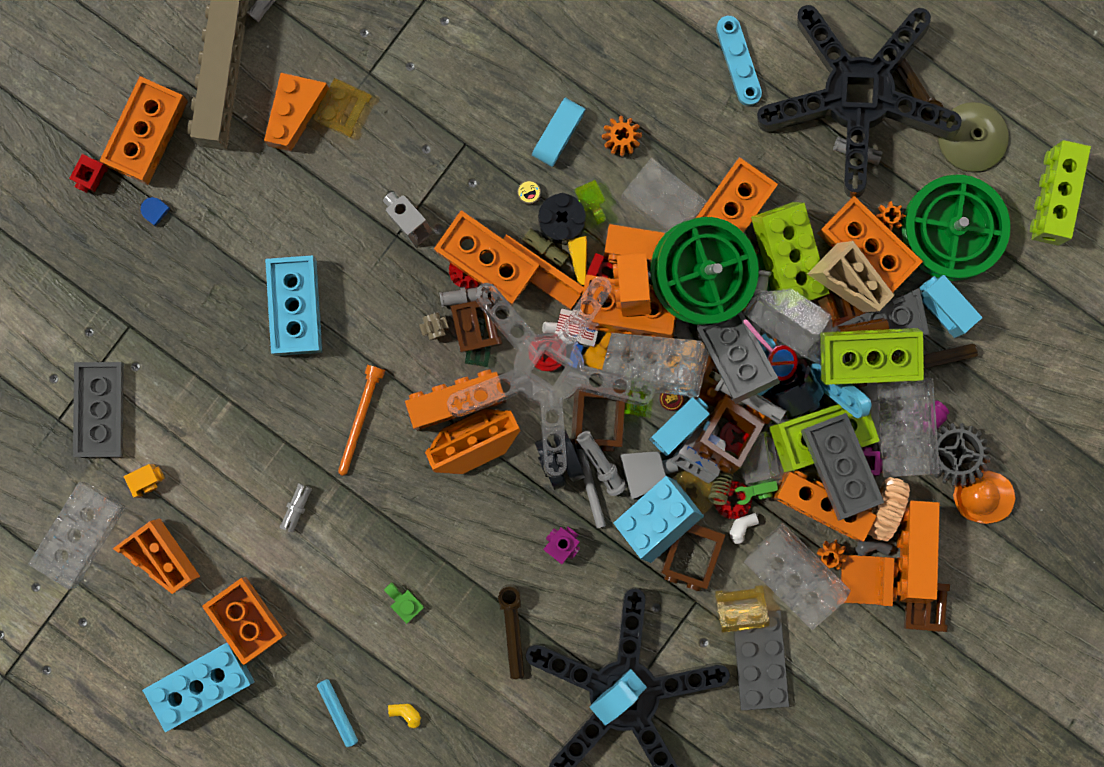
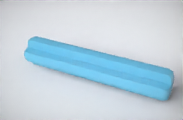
M328 679L321 681L317 684V688L345 746L351 747L358 742L354 730Z

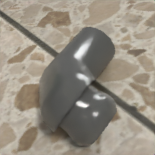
M870 536L864 542H858L856 552L860 556H866L868 552L877 550L887 556L892 549V545Z

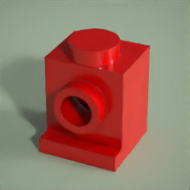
M82 154L69 179L76 183L74 187L84 193H87L88 190L95 192L103 175L109 168ZM89 173H93L90 180L87 181L86 176Z

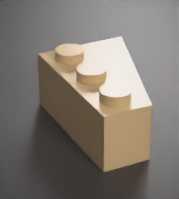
M854 241L837 243L807 274L862 312L880 311L894 296Z

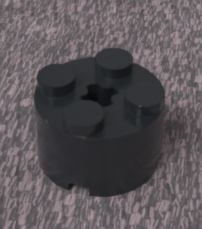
M566 193L555 194L547 198L540 207L538 214L540 231L547 240H551L553 243L568 244L569 240L579 238L585 227L586 214L584 207L572 195ZM560 215L562 217L565 215L566 223H564L563 221L558 223V216Z
M797 364L796 371L789 379L780 381L779 384L773 386L768 392L777 406L786 410L784 414L786 418L792 420L806 411L813 412L820 407L819 401L823 397L824 388L809 366L805 367L804 364Z

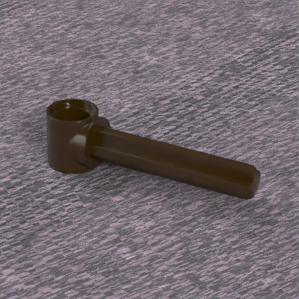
M887 54L890 61L896 59L893 55ZM905 58L896 71L914 98L943 107L942 103L936 100L935 97L930 98ZM927 113L921 115L922 119L925 121H930L933 119V117L928 116Z
M972 343L923 355L924 369L977 357L978 349ZM900 355L894 356V360L898 359Z
M507 584L501 588L498 600L500 610H504L510 678L516 680L524 678L518 608H521V599L518 587ZM505 591H513L516 594V599L513 602L505 601L503 599Z

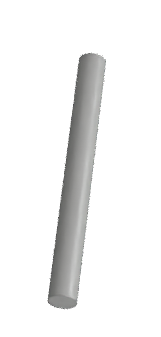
M574 444L577 458L585 476L583 480L596 527H605L606 524L587 455L583 449H577V444Z

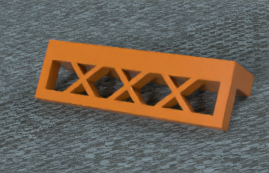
M506 234L503 240L540 265L530 283L571 310L582 295L584 287Z

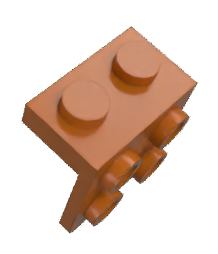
M846 555L848 556L846 562H841L840 600L844 603L893 606V601L897 599V587L893 586L894 577H897L898 564L894 562V558Z

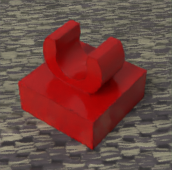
M595 253L586 275H598V277L609 278L603 275L601 270L603 268L612 269L613 265L609 262H603L604 256Z

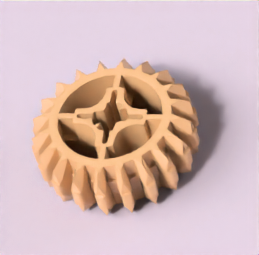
M892 477L885 479L879 488L884 503L872 507L871 513L877 516L868 535L877 540L889 541L893 537L903 518L910 495L909 484L901 479Z

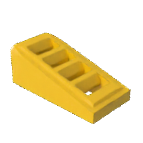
M586 236L571 239L568 242L576 280L583 287L586 278L587 262Z

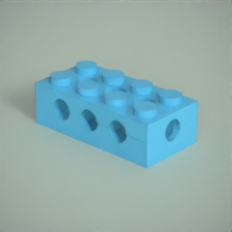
M312 255L265 259L271 354L283 356L322 353L316 258ZM296 277L298 279L297 285L293 288H288V281ZM299 301L298 309L291 312L289 310L290 303ZM295 324H300V332L297 335H291V327Z
M225 643L142 691L162 728L167 732L253 684L255 681L247 666L241 663L229 644ZM217 668L224 671L225 677L223 680L216 677ZM196 680H199V681L202 682V684H203V691H202V692H199L198 690H196V688H195V681H196ZM175 692L181 694V704L174 700Z

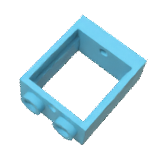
M945 275L939 278L933 276L919 287L922 291L923 304L954 338L965 334L983 318Z
M692 397L649 440L665 456L669 455L709 415L706 411L709 407L700 398L695 400Z

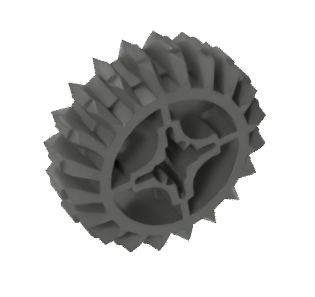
M954 423L950 424V430L942 426L941 433L936 431L933 434L935 439L930 438L928 440V444L931 447H926L925 450L929 454L925 459L926 462L932 463L928 468L929 471L937 470L934 477L937 479L941 475L944 476L943 484H946L948 479L952 480L951 485L953 487L956 486L957 481H960L961 486L965 487L966 479L971 484H974L976 481L975 477L981 479L983 477L982 471L988 470L989 467L985 463L991 461V457L987 455L990 453L991 448L983 447L987 444V439L979 440L982 435L981 431L973 434L974 427L970 426L968 431L964 430L965 425L963 423L960 424L959 429H956ZM956 439L954 446L939 448L947 440ZM964 440L974 447L976 453L966 448ZM958 446H960L959 452H961L962 456L957 464V458H955L954 454ZM940 457L951 463L952 470L941 462ZM971 461L977 462L971 469L960 472L962 464L971 463Z

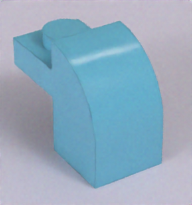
M630 669L611 688L602 693L589 708L604 725H607L627 710L647 687Z

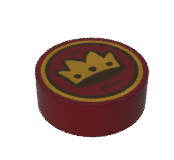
M668 387L660 394V404L665 410H677L683 403V394L678 388Z

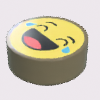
M527 180L519 185L517 195L522 203L532 205L539 200L541 190L536 182Z

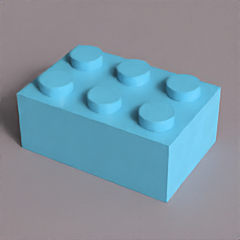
M665 476L613 524L639 558L652 563L703 518L704 515L678 482Z

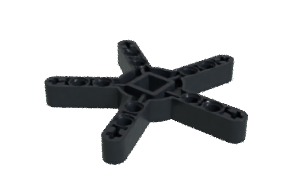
M812 5L802 6L798 11L797 26L830 73L826 82V88L762 106L757 113L759 128L765 132H772L831 116L838 124L846 127L844 192L850 198L853 196L859 198L865 192L869 128L878 125L885 118L944 138L955 137L962 123L961 116L958 113L895 91L892 73L927 33L931 21L929 11L924 8L914 9L872 59L867 57L851 58L819 11ZM920 20L924 21V22H920V23L916 26L915 31H914L913 28H914V26H915V21H916V22H919ZM823 34L827 38L823 41H818L815 39V36ZM903 36L908 37L910 42L902 43L899 41V38ZM830 53H837L840 57L832 60L828 55ZM891 54L896 59L894 61H887L884 59V56ZM847 84L873 85L872 103L846 102ZM815 102L820 107L816 110H811L808 108V104ZM902 105H906L911 109V111L908 113H902L898 108ZM791 108L797 111L794 116H787L784 113L787 109ZM777 112H780V119H778ZM929 113L933 116V119L925 121L921 115ZM769 115L771 121L767 122L764 116ZM938 117L941 118L939 125L936 124ZM948 122L953 123L951 128L946 127ZM854 135H860L864 140L861 143H854L851 138ZM859 158L863 163L860 166H853L850 160ZM853 175H858L857 189H853Z
M638 588L627 589L623 595L617 659L604 664L597 670L539 643L532 644L527 649L526 659L529 664L589 691L591 705L602 693L612 687L613 681H618L630 669L647 687L638 696L635 708L629 707L607 725H604L596 714L592 712L554 754L549 762V767H556L555 762L562 763L565 759L563 752L566 753L568 758L573 760L571 763L568 759L564 763V767H576L610 728L620 731L632 730L653 767H678L651 720L658 708L659 699L721 687L730 678L728 669L720 663H712L653 676L650 670L639 662L645 595ZM633 592H637V596L641 597L640 601L635 603V609H640V613L634 611L626 612V608L631 609L632 602L628 600V596H632ZM629 616H635L638 619V625L634 629H629L625 626V620ZM627 640H632L636 643V648L631 653L625 652L622 647L623 643ZM540 649L541 655L546 658L548 653L553 655L549 658L548 666L546 667L543 665L545 660L538 658L537 661H534L533 655L530 652ZM557 658L564 660L566 664L565 668L561 671H556L552 667V662ZM579 668L585 669L587 671L586 679L583 681L576 680L573 676L575 670ZM717 668L724 672V675L720 676V680L717 681L715 677L707 678L709 683L706 684V677L703 671H706L707 675L715 674V669ZM693 673H697L701 677L700 683L696 686L688 683V678ZM670 678L677 680V687L672 691L665 689V682ZM594 724L599 728L597 735L589 736L586 734L585 729L588 725ZM647 730L655 734L651 742H644L642 740V734ZM572 743H580L583 746V750L579 754L571 753L569 747ZM657 752L666 753L667 758L663 763H656L654 761V755Z

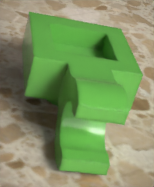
M773 481L750 487L736 488L735 492L741 491L745 494V499L738 501L737 504H747L752 496L757 495L759 500L773 497L772 492L778 491L777 482Z
M392 582L384 589L395 601L390 607L406 624L424 608L421 602L409 590L402 594Z

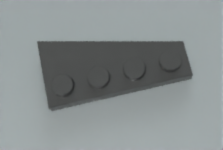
M920 288L892 300L880 311L867 312L838 325L842 326L885 318L888 320L889 329L918 328L923 331V336L929 335ZM837 326L831 328L830 332H837Z

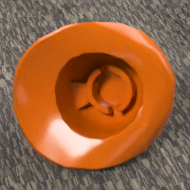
M982 471L983 477L981 479L975 477L976 481L974 484H971L967 479L965 487L961 486L960 481L957 483L953 493L955 505L960 514L968 520L983 524L998 522L1006 518L1014 507L1016 499L1014 488L1011 482L1001 474L992 471Z

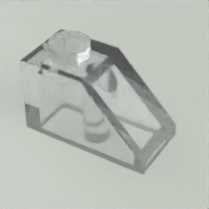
M763 431L759 433L743 462L742 475L746 484L759 485L782 480L779 456L770 432Z

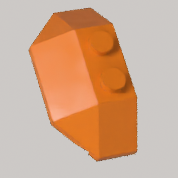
M483 409L442 429L432 442L430 448L425 451V454L434 472L464 474L505 454L521 430L511 411Z

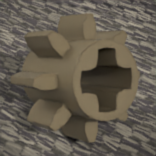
M434 313L422 318L424 324H420L419 327L423 337L428 335L429 341L446 336L445 330L449 329L446 317L441 318L439 313Z

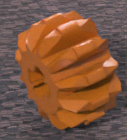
M619 116V123L613 118L610 119L611 126L605 125L604 131L607 133L602 134V140H607L604 147L607 149L613 146L611 150L612 155L617 150H620L621 157H624L625 149L629 154H633L632 146L638 148L640 143L637 139L642 137L641 133L636 132L639 129V125L630 126L632 118H629L624 123L623 116ZM624 132L626 134L625 138L621 141L618 140V135Z

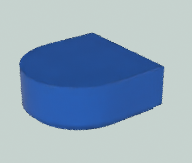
M154 197L147 198L141 204L142 216L155 227L170 210L161 200Z

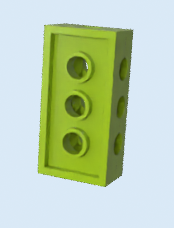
M1062 140L1051 148L1050 151L1046 152L1044 157L1046 170L1045 174L1041 175L1039 187L1042 190L1034 206V209L1037 210L1036 219H1033L1030 225L1031 240L1059 246L1072 239L1091 146Z
M792 202L751 217L765 269L772 272L768 280L776 307L788 309L830 294L827 287L807 275L819 263L820 257L805 203Z
M918 328L820 332L821 380L826 385L924 380L923 331ZM900 350V357L892 360L893 352ZM876 351L875 359L867 361L868 354ZM852 352L851 360L843 362L844 354Z
M837 404L770 426L769 428L784 472L814 464L806 442L804 446L801 443V437H803L801 430L847 413L861 447L879 442L871 414L855 418Z

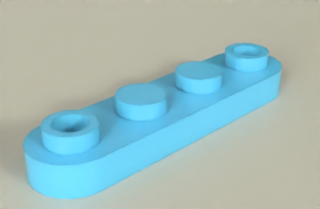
M724 16L718 21L716 27L718 39L738 100L745 106H753L761 98V87L739 21L733 16ZM731 24L733 29L726 30L724 25ZM746 90H753L754 95L748 96Z
M821 362L810 366L824 388L825 394L855 418L869 415L872 404L868 396L852 384L826 385L821 380Z

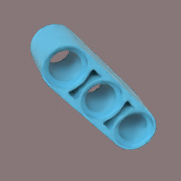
M565 97L534 148L532 156L553 167L586 109Z

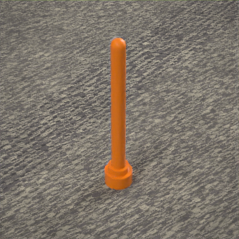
M368 364L365 370L367 382L338 470L342 476L348 473L376 382L379 383V380L383 379L385 370Z

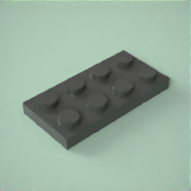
M742 311L726 321L704 324L697 328L735 404L780 383L757 338L743 323L746 318Z
M74 362L73 457H123V362Z
M847 413L801 430L838 521L884 503Z
M781 611L732 614L740 710L789 707Z

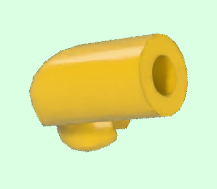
M388 705L389 717L402 716L410 728L419 727L421 716L412 705Z

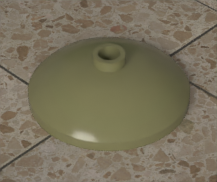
M976 102L964 103L953 108L952 111L961 116L962 123L955 137L944 138L938 136L939 148L944 158L952 166L966 172H981L998 163L1006 152L1009 140L1007 125L1002 116L992 107ZM948 122L946 127L951 128L953 123ZM974 130L979 131L981 136L975 137L973 134Z

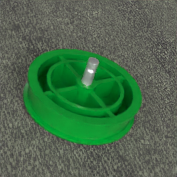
M947 175L928 183L911 199L904 212L906 217L902 220L903 243L923 261L918 267L936 278L945 275L949 281L966 280L989 269L1004 253L1010 236L1009 213L1000 195L984 181L967 175Z
M699 217L672 227L657 243L650 265L651 283L659 302L674 317L691 324L719 323L736 316L747 306L754 295L759 275L757 256L747 236L732 223L715 217Z

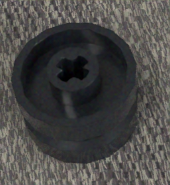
M566 430L554 434L553 439L557 447L556 450H553L547 438L534 442L540 455L538 459L546 477H549L554 491L566 485L562 472L564 470L567 471L572 482L585 478Z

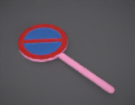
M744 320L743 323L770 353L768 360L780 381L789 379L796 371L798 363L794 350L785 345L772 349L750 322Z

